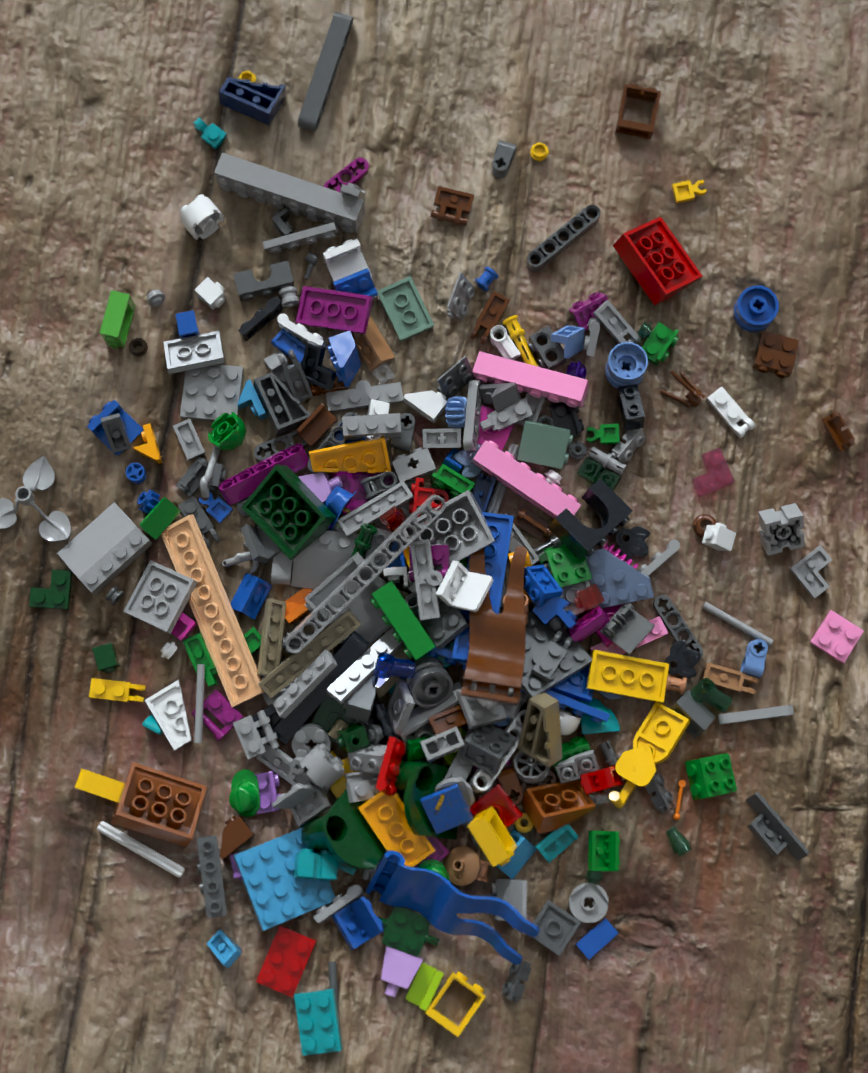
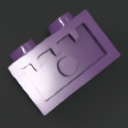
M274 771L255 774L259 783L260 807L256 814L279 811L280 809L273 808L272 806L276 798L281 795L277 791V786H280L279 775H275Z

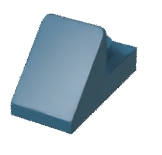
M247 380L237 404L238 409L240 410L251 405L254 416L258 415L260 420L267 418L266 412L251 380Z
M221 929L206 943L220 962L227 968L242 954V949Z

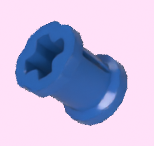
M485 267V271L479 279L476 278L474 280L475 284L485 292L489 290L488 287L491 283L499 278L498 274L490 267Z

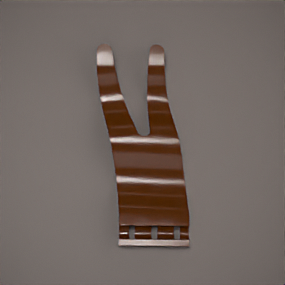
M523 546L515 548L511 561L503 613L496 614L493 612L489 591L479 610L476 612L469 611V653L464 675V685L460 693L461 696L512 705L519 704L526 648L524 570L527 550ZM485 547L470 555L469 572L486 575ZM473 682H477L476 691L471 690ZM491 685H495L494 694H490ZM509 688L514 689L512 697H508Z

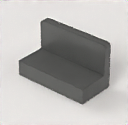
M246 524L241 528L253 560L267 563L281 552V549L259 526L253 527Z
M689 690L669 708L691 721L686 730L694 738L699 736L716 718Z

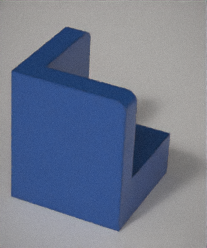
M193 310L175 314L181 338L200 335Z

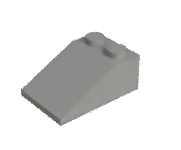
M495 879V883L491 884V894L495 898L502 899L511 904L526 919L527 881L521 879ZM494 915V919L504 920L503 918Z

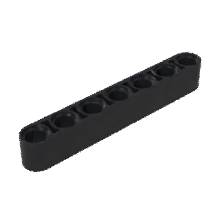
M353 631L332 655L337 666L285 719L281 717L273 726L272 730L273 733L276 732L277 739L285 745L290 741L328 695L326 689L360 657L368 647L369 641L356 631Z

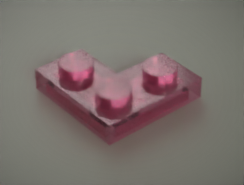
M720 448L702 454V459L708 473L692 479L699 497L735 483Z

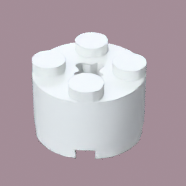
M203 194L198 195L193 202L183 206L179 211L181 214L180 222L196 240H198L197 237L205 239L211 236L219 228L217 225L219 221L223 222L224 215Z

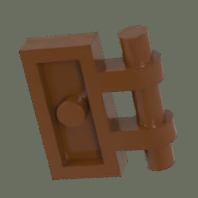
M438 186L434 206L440 207V210H432L431 217L436 218L440 222L444 220L452 222L457 226L460 224L467 226L468 218L461 216L462 213L470 214L474 194ZM446 209L456 211V215L445 213Z

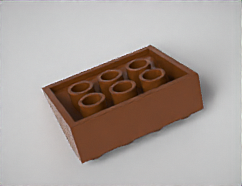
M132 762L111 823L187 848L193 838L207 786Z

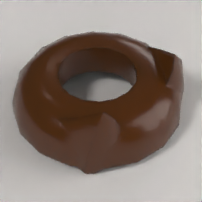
M699 515L692 524L695 534L700 538L704 537L705 532L700 526L702 521H708L711 525L717 523L711 515Z

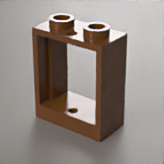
M625 84L615 133L651 139L661 91L653 87L643 88L636 84ZM627 97L653 102L649 124L623 119Z

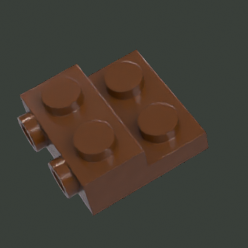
M762 331L753 368H756L761 373H775V376L780 378L789 377L793 371L799 340Z

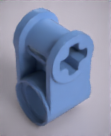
M757 639L748 643L741 672L761 678L768 651V645L764 640ZM758 645V647L761 648V651H758L756 653V649L754 648V646Z

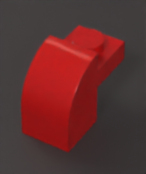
M615 766L580 775L581 786L586 794L623 784L622 778L616 772Z

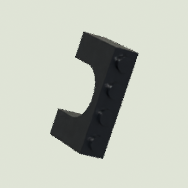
M601 479L594 483L581 497L598 514L601 528L593 529L583 525L567 508L547 527L579 560L585 556L589 558L597 550L595 548L597 545L601 547L608 540L606 538L608 535L612 537L619 530L617 526L623 527L630 520L628 516L633 511Z

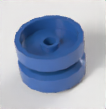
M760 285L748 287L740 294L733 308L734 319L743 330L748 332L763 331L776 317L779 310V301L776 294L767 287Z

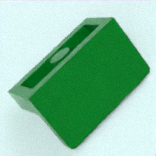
M163 497L139 526L156 540L181 511L166 497Z

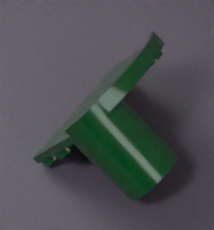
M401 761L400 771L394 786L396 787V792L405 793V817L414 835L456 840L458 826L436 834L421 803V798L435 792L436 785L443 781L450 766Z
M347 788L336 799V802L325 816L308 822L302 830V840L306 848L312 849L313 852H320L329 848L331 853L341 863L351 868L360 870L374 869L386 852V849L358 809L360 805L368 800L349 803Z

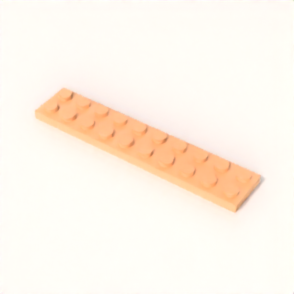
M194 514L188 515L169 525L162 532L161 536L176 572L198 582L188 602L231 707H236L265 691L258 684L262 679L260 675H257L258 669Z

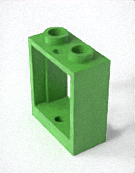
M111 290L100 330V335L107 346L111 348H125L136 307L130 294Z

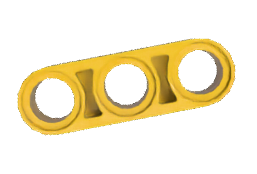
M82 768L75 784L77 789L118 802L124 786L123 782Z

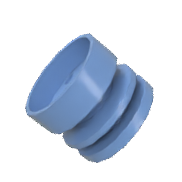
M633 342L617 344L611 350L605 367V376L608 382L617 389L621 386L639 385L648 366V357L645 350Z

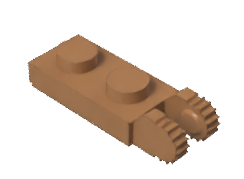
M707 662L702 682L736 692L755 695L756 690L742 685L744 680L755 684L759 682V679L745 675V673Z

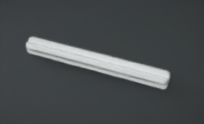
M101 821L98 825L97 831L176 877L183 875L184 867L104 821Z

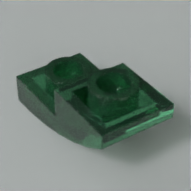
M587 457L577 472L579 476L592 484L601 479L612 491L615 490L621 480L619 475L603 468V465Z

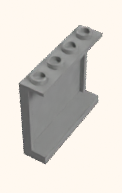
M358 552L305 597L307 603L304 605L312 612L365 559ZM368 569L361 570L360 577L368 578L371 571ZM377 576L330 623L347 609H350L362 623L355 631L369 641L370 645L391 627V625L387 626L382 620L381 616L383 613L381 610H376L370 602L372 599L370 595L386 585L385 582ZM349 583L346 586V590L354 592L357 586L354 583ZM334 597L331 603L334 606H339L343 600L340 597ZM320 611L318 613L319 619H326L328 612Z

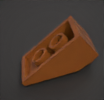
M579 779L526 789L522 803L538 834L557 830L594 810L596 807L589 794L585 793Z

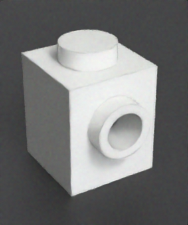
M208 277L195 289L196 295L212 310L216 307L219 308L226 298L223 286L218 282L214 283Z
M721 523L707 525L702 543L718 551H731L736 533L727 529V526Z

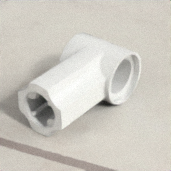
M496 325L491 329L490 342L497 348L501 356L516 360L521 353L508 336L506 328ZM495 333H501L503 335V338L496 339L493 335Z

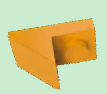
M150 423L143 425L144 431L141 434L146 444L133 447V449L148 459L161 464L163 462L153 427Z

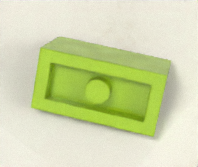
M421 963L405 999L427 1011L444 972Z

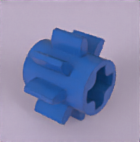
M148 490V493L142 492L137 500V503L141 505L139 510L149 514L160 502L158 499L160 495L151 490Z

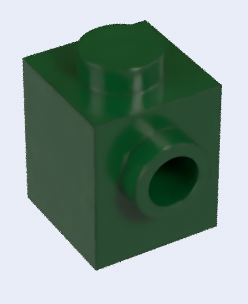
M359 723L336 731L338 738H336L337 744L340 749L347 753L370 745L365 727Z

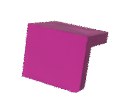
M182 612L171 633L183 642L198 624Z

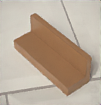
M371 316L369 317L366 335L351 332L356 348L370 371L378 368L383 362L395 358Z

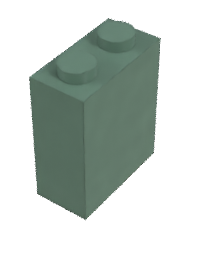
M525 420L517 460L562 469L563 464L567 465L569 454L566 453L567 446H571L573 435H570V429Z

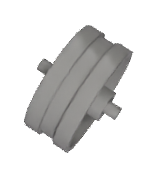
M521 750L515 756V770L519 779L525 783L536 784L545 780L549 775L550 767L537 762L538 760ZM525 755L528 756L527 761L521 758ZM518 763L526 765L518 770ZM546 766V769L542 772L538 767ZM527 770L529 771V776L522 774ZM535 772L539 774L537 776H532Z

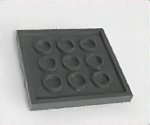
M533 610L529 612V620L525 625L526 648L521 689L529 698H532L550 690L589 666L592 658L578 641L572 640L566 655L549 682L531 673L545 648L557 634V631H553L548 625L544 624ZM565 626L561 629V632H563L562 637L556 643L561 647L564 646L566 639L570 636L569 630Z

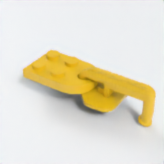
M655 702L634 737L633 749L623 752L616 763V772L627 780L620 793L613 791L609 794V799L616 808H623L636 785L644 787L651 782L656 773L655 764L662 763L670 756L691 722L688 718Z

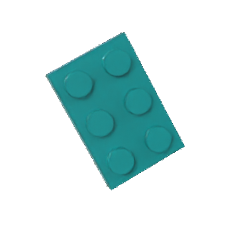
M335 989L294 994L302 1056L343 1050Z

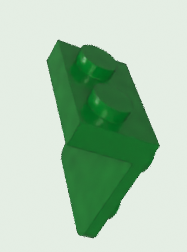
M442 464L437 473H433L431 476L432 488L444 490L449 495L448 498L450 500L467 490L471 492L475 486L474 482Z
M565 545L556 549L555 547L547 548L539 556L541 564L548 562L551 574L561 588L589 581L592 577L586 557L579 560Z
M725 753L685 761L693 800L736 792L737 787L729 754Z

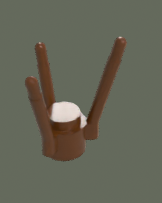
M670 371V374L689 391L685 396L688 400L661 390L660 393L685 404L689 408L691 405L696 408L705 395L683 372L680 375L684 380L674 371Z

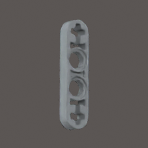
M471 380L468 386L463 437L465 451H475L477 449L482 400L479 391L482 384L480 380Z
M793 705L719 714V725L794 715Z

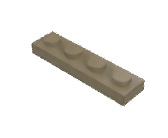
M271 598L266 599L257 675L266 677L280 665L287 602Z

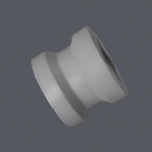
M295 286L285 287L278 291L279 296L282 297V307H292L300 303L299 298L296 296L297 288Z

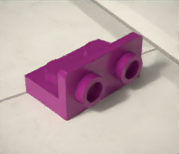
M595 292L588 296L589 299L578 301L572 305L569 313L573 314L578 327L585 328V330L589 329L588 322L591 318L595 317L593 313L608 300L606 294Z
M598 605L577 620L578 624L573 629L568 627L570 636L575 642H582L607 624L610 618Z

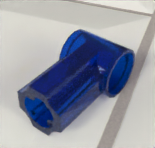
M379 653L373 674L381 679H389L390 676L412 678L415 673V661L398 659L389 653Z

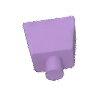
M325 472L299 477L324 505L328 495L335 487H343L340 476L330 479L329 475Z
M387 946L381 980L388 982L385 994L396 997L399 986L407 989L423 958Z

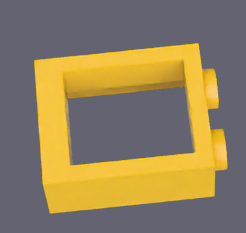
M491 806L477 814L468 824V828L493 867L498 864L503 866L511 860L510 858L514 855L517 845L495 809Z
M460 971L457 974L455 972L450 974L427 1011H425V1014L457 1037H459L486 997L483 993L484 989L476 983L474 985L468 983V977ZM453 980H456L478 996L459 1025L435 1009Z

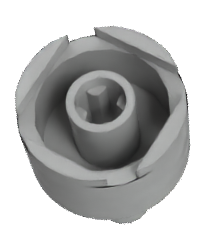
M322 743L316 745L300 761V765L302 768L306 766L308 769L306 774L314 783L321 788L325 786V790H328L344 775L345 770L342 767L344 765L343 761L338 756L334 758L329 753L330 749L328 746Z

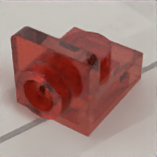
M395 506L379 516L381 522L392 533L407 519L403 510H398Z
M596 583L582 591L576 592L574 595L576 597L574 602L577 608H581L583 612L605 601Z

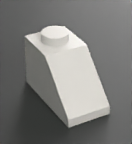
M432 390L405 394L403 397V401L432 423H435L446 408L447 398L442 393H435Z

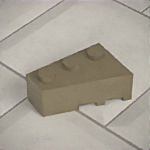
M542 692L529 699L518 749L548 767L562 759L559 700Z

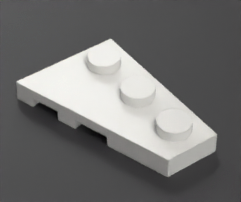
M177 680L145 700L174 750L192 741L180 681Z

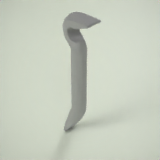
M215 446L205 475L200 480V491L204 498L210 497L208 482L212 479L214 465L217 463L220 449Z

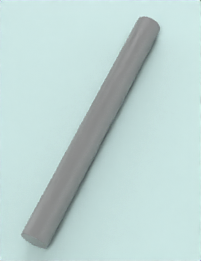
M707 602L704 603L702 609L755 639L764 640L768 646H771L773 639Z
M197 664L194 743H202L204 664Z

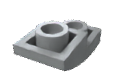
M594 750L572 756L555 765L561 783L580 779L582 774L599 770Z

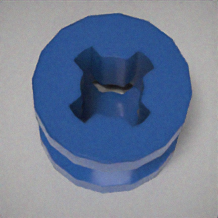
M131 463L126 468V476L132 483L140 484L146 480L147 472L141 464Z

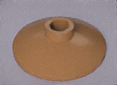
M458 846L447 855L444 867L449 874L450 882L458 886H466L477 879L481 869V862L474 849L468 846ZM461 862V867L458 869V863Z

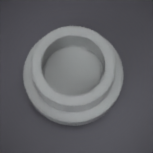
M152 290L147 294L149 306L158 307L165 300V295L160 290Z

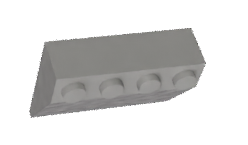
M469 490L445 502V510L414 540L430 539L431 545H449L450 566L453 560L460 561L495 542L484 515ZM424 514L418 517L417 522L424 523L427 520V515ZM406 527L403 530L405 537H410L413 534L411 527ZM442 565L434 566V570H442Z
M114 502L57 554L89 591L96 596L153 543Z
M326 530L294 558L291 587L313 590L350 559L355 548L354 540L359 535L354 534L347 538L343 532ZM368 550L365 551V554L363 556L364 559L366 558Z

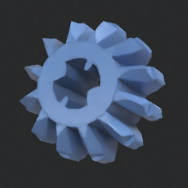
M455 396L448 398L445 417L449 427L462 428L465 426L466 397Z

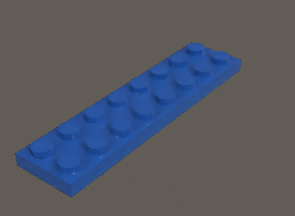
M482 512L495 542L485 547L484 558L486 575L493 578V583L489 589L492 609L494 613L499 614L514 516ZM468 556L467 567H466V569H467L468 571H469V560H470V556ZM461 609L470 624L469 611ZM470 626L455 637L452 660L467 662Z

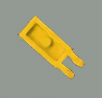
M91 678L89 698L122 702H143L144 698L141 696H130V689L142 691L145 690V685Z

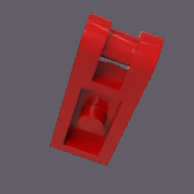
M389 737L376 783L377 790L389 797L394 796L396 793L394 785L400 771V763L405 753L406 745L396 737Z

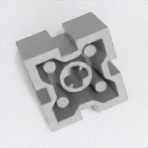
M796 503L781 506V510L776 512L773 508L758 512L759 525L762 528L760 530V543L767 555L783 552L782 548L788 547L790 550L805 547L804 533L801 530L804 528L803 514Z

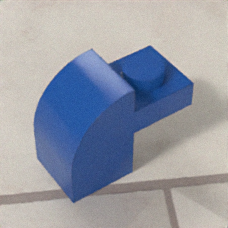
M563 598L545 599L541 607L536 606L532 609L546 625L557 615L570 629H573L578 624L575 621L577 619L576 615L570 609L566 611V608L571 603Z

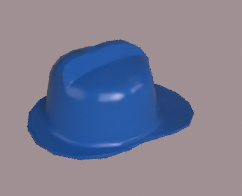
M337 486L328 495L325 506L337 517L331 530L334 529L345 506L357 491L352 494Z

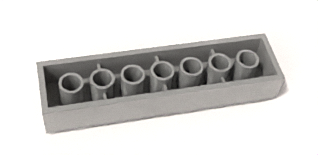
M225 153L221 154L214 172L218 186L226 192L231 190L237 192L241 197L247 198L249 196L255 198V201L265 204V202L272 204L276 209L282 210L287 208L290 213L298 216L302 214L312 221L319 220L324 222V224L334 222L347 233H358L365 215L364 200Z

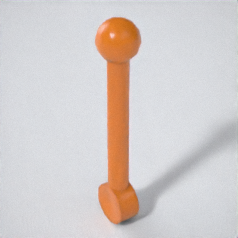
M685 780L678 782L679 793L676 811L673 814V819L676 821L680 819L679 811L683 787L686 786Z

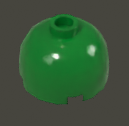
M231 412L232 414L224 413L219 416L211 425L213 428L212 432H208V440L220 450H234L243 444L246 437L245 423L234 412Z

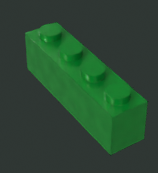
M392 581L370 595L372 597L370 602L376 610H381L383 613L381 616L382 620L387 626L391 625L394 630L392 635L398 643H403L405 646L403 651L409 659L413 658L415 661L435 648V645Z

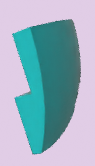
M592 698L590 703L577 700L610 714L606 723L602 722V724L591 721V717L584 714L580 720L582 735L620 731L616 716L601 701Z

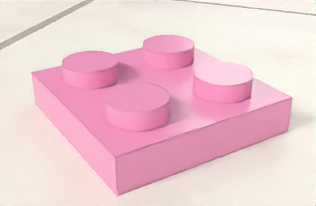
M830 610L809 643L843 664L864 630Z

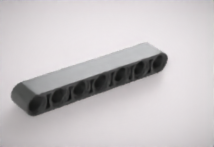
M335 12L298 118L297 126L314 132L317 131L352 28L353 16Z

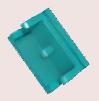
M566 824L549 833L535 847L546 861L550 863L579 837L571 826Z

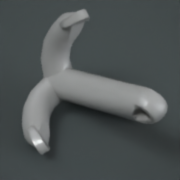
M244 542L242 545L248 549L247 543ZM250 552L237 553L233 558L223 560L222 565L229 567L252 560L253 564L249 572L251 575L256 572L259 562L252 559Z

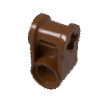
M512 766L501 770L497 780L508 796L511 795V791L519 794L517 801L511 799L515 805H518L523 799V792L515 767Z

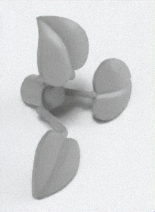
M43 456L37 459L25 471L23 475V484L25 486L19 487L15 492V508L9 499H0V529L10 528L16 523L17 516L14 512L18 511L19 503L24 506L32 505L45 519L39 526V533L42 538L50 542L67 540L71 534V524L68 517L60 511H53L47 517L34 503L35 497L32 493L36 489L41 491L47 490L55 481L54 470L46 457Z

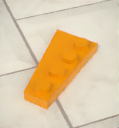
M384 436L309 451L313 472H391Z

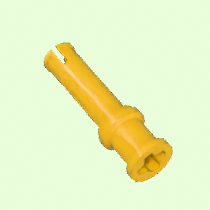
M513 315L502 321L503 325L507 327L510 339L514 340L517 349L521 353L520 356L523 362L539 367L524 337L525 330L521 328L517 320L518 315ZM522 346H524V349H525V351H526V353H527L529 359H527V356H526V354H525V352H524Z

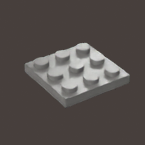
M216 364L185 371L180 417L215 421L224 413L232 414L231 412H234L238 416L239 409L237 404L241 395L244 368L241 366Z
M150 560L124 612L171 634L198 582Z

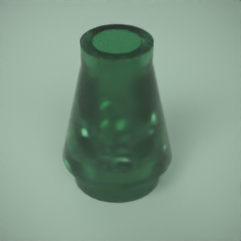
M675 826L665 832L674 854L677 853L681 857L692 849L691 843Z

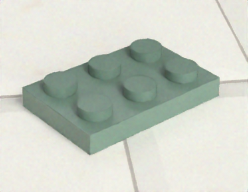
M411 276L377 291L378 297L400 342L434 328V323Z

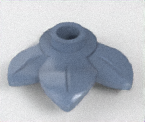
M477 443L475 451L461 450L454 455L455 460L465 466L462 476L466 478L476 477L482 470L471 463V460L481 447L480 444Z

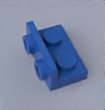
M368 268L333 282L336 291L372 297L378 295Z
M544 565L525 567L524 590L537 607H541L545 599L561 597L563 593L562 588Z

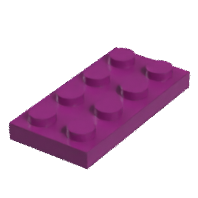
M303 286L295 323L366 335L373 297Z

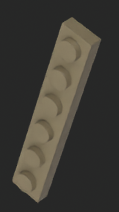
M347 609L325 627L300 652L291 655L258 683L259 686L270 698H273L300 676L324 650L330 651L361 626L362 623L350 609Z

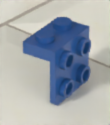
M115 400L106 403L102 408L103 411L98 416H93L87 426L110 450L111 447L102 426L101 418L120 413L122 421L125 422L130 444L143 432V428ZM119 451V452H116V453H114V454L118 456V455H120L123 451Z
M365 897L359 898L331 916L351 951L384 932L382 921L376 917L372 910V904Z

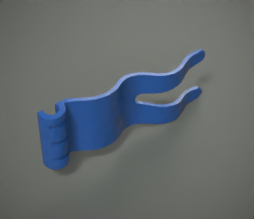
M387 851L366 889L367 894L370 895L371 891H377L381 894L379 901L386 905L405 907L417 911L436 929L444 933L479 937L487 941L504 959L515 965L521 963L522 956L509 947L491 926L477 920L461 919L457 916L458 913L493 914L506 920L516 930L531 937H537L540 932L539 928L526 920L511 904L495 897L464 894L457 890L445 877L434 871L404 865L405 859L399 852Z

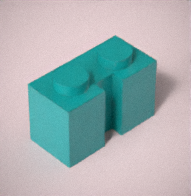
M301 849V852L295 854L294 878L334 881L337 879L338 859L331 851L322 850L321 854H315L312 849Z

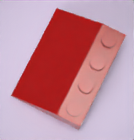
M661 217L623 233L613 244L614 249L654 306L671 298L703 277Z

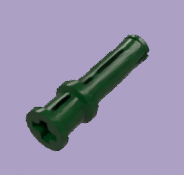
M367 523L361 524L360 534L354 540L355 548L351 557L357 552L363 557L365 551L371 547L370 542L373 535L378 531L374 526Z

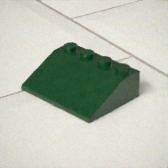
M277 464L241 507L290 560H293L319 538L337 518L288 466Z

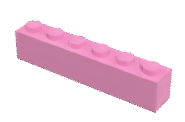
M479 351L472 371L474 378L480 380L481 383H516L519 393L524 391L536 398L542 396L555 403L559 401L565 402L566 405L574 408L577 406L583 407L589 389L587 379Z
M485 440L471 460V463L489 475L497 477L496 480L554 519L566 508L575 515L581 506L577 498L570 494L567 496L561 492L562 488L556 484L551 485L542 474H535L527 464L514 460L515 457L507 451L504 453L498 449L499 446L493 441L488 442Z

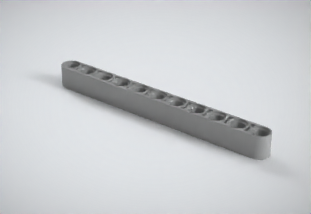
M432 495L420 505L287 636V650L291 653H298L311 642L445 510L446 504L444 499L439 495ZM438 499L441 501L440 508L432 509L431 502ZM420 513L427 515V520L424 523L417 522V516ZM406 527L413 529V534L410 537H404L402 534ZM392 541L399 543V547L395 551L388 549V545ZM377 555L385 557L384 562L380 565L374 563V558ZM361 570H370V576L368 578L360 577ZM347 584H356V590L348 592L346 590ZM340 597L343 601L341 605L334 606L331 603L332 599ZM320 611L328 612V617L324 620L319 619L317 615ZM308 624L314 627V631L309 634L303 631L304 626ZM296 638L300 641V644L297 647H292L289 641Z

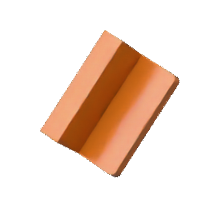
M302 588L285 601L287 602L285 619L290 626L310 612L304 604L307 603L305 597L313 591L312 589Z

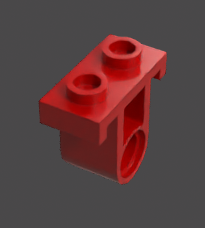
M416 478V483H412L411 486L414 502H410L409 513L412 514L432 495H439L445 502L449 501L447 492L441 489L422 488L424 487V478ZM434 500L431 502L432 509L441 505L436 504Z

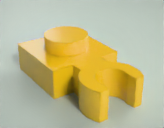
M690 180L672 184L671 187L676 204L694 200V194L698 196L705 195L706 189L700 190L698 186L704 184V180H698L694 185L691 184Z

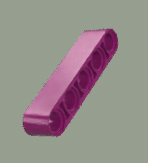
M302 444L292 445L223 481L219 485V490L227 504H235L252 495L276 464L288 466L295 473L308 465L309 457Z

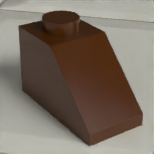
M234 815L225 822L227 826L223 828L220 858L222 860L226 859L255 835L241 816L236 818Z

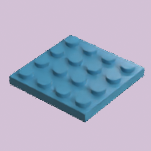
M303 828L233 856L262 931L333 902L332 900L335 898L328 880L294 878L295 854L301 852V849H308L302 840Z

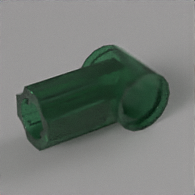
M703 678L691 689V696L695 701L699 703L706 701L723 713L728 710L732 703V698L717 690L711 679Z

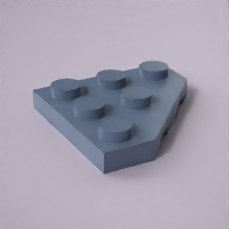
M604 548L597 549L589 558L585 556L592 576L590 579L592 590L601 608L654 598L650 577L644 573L642 574L622 559L617 558Z

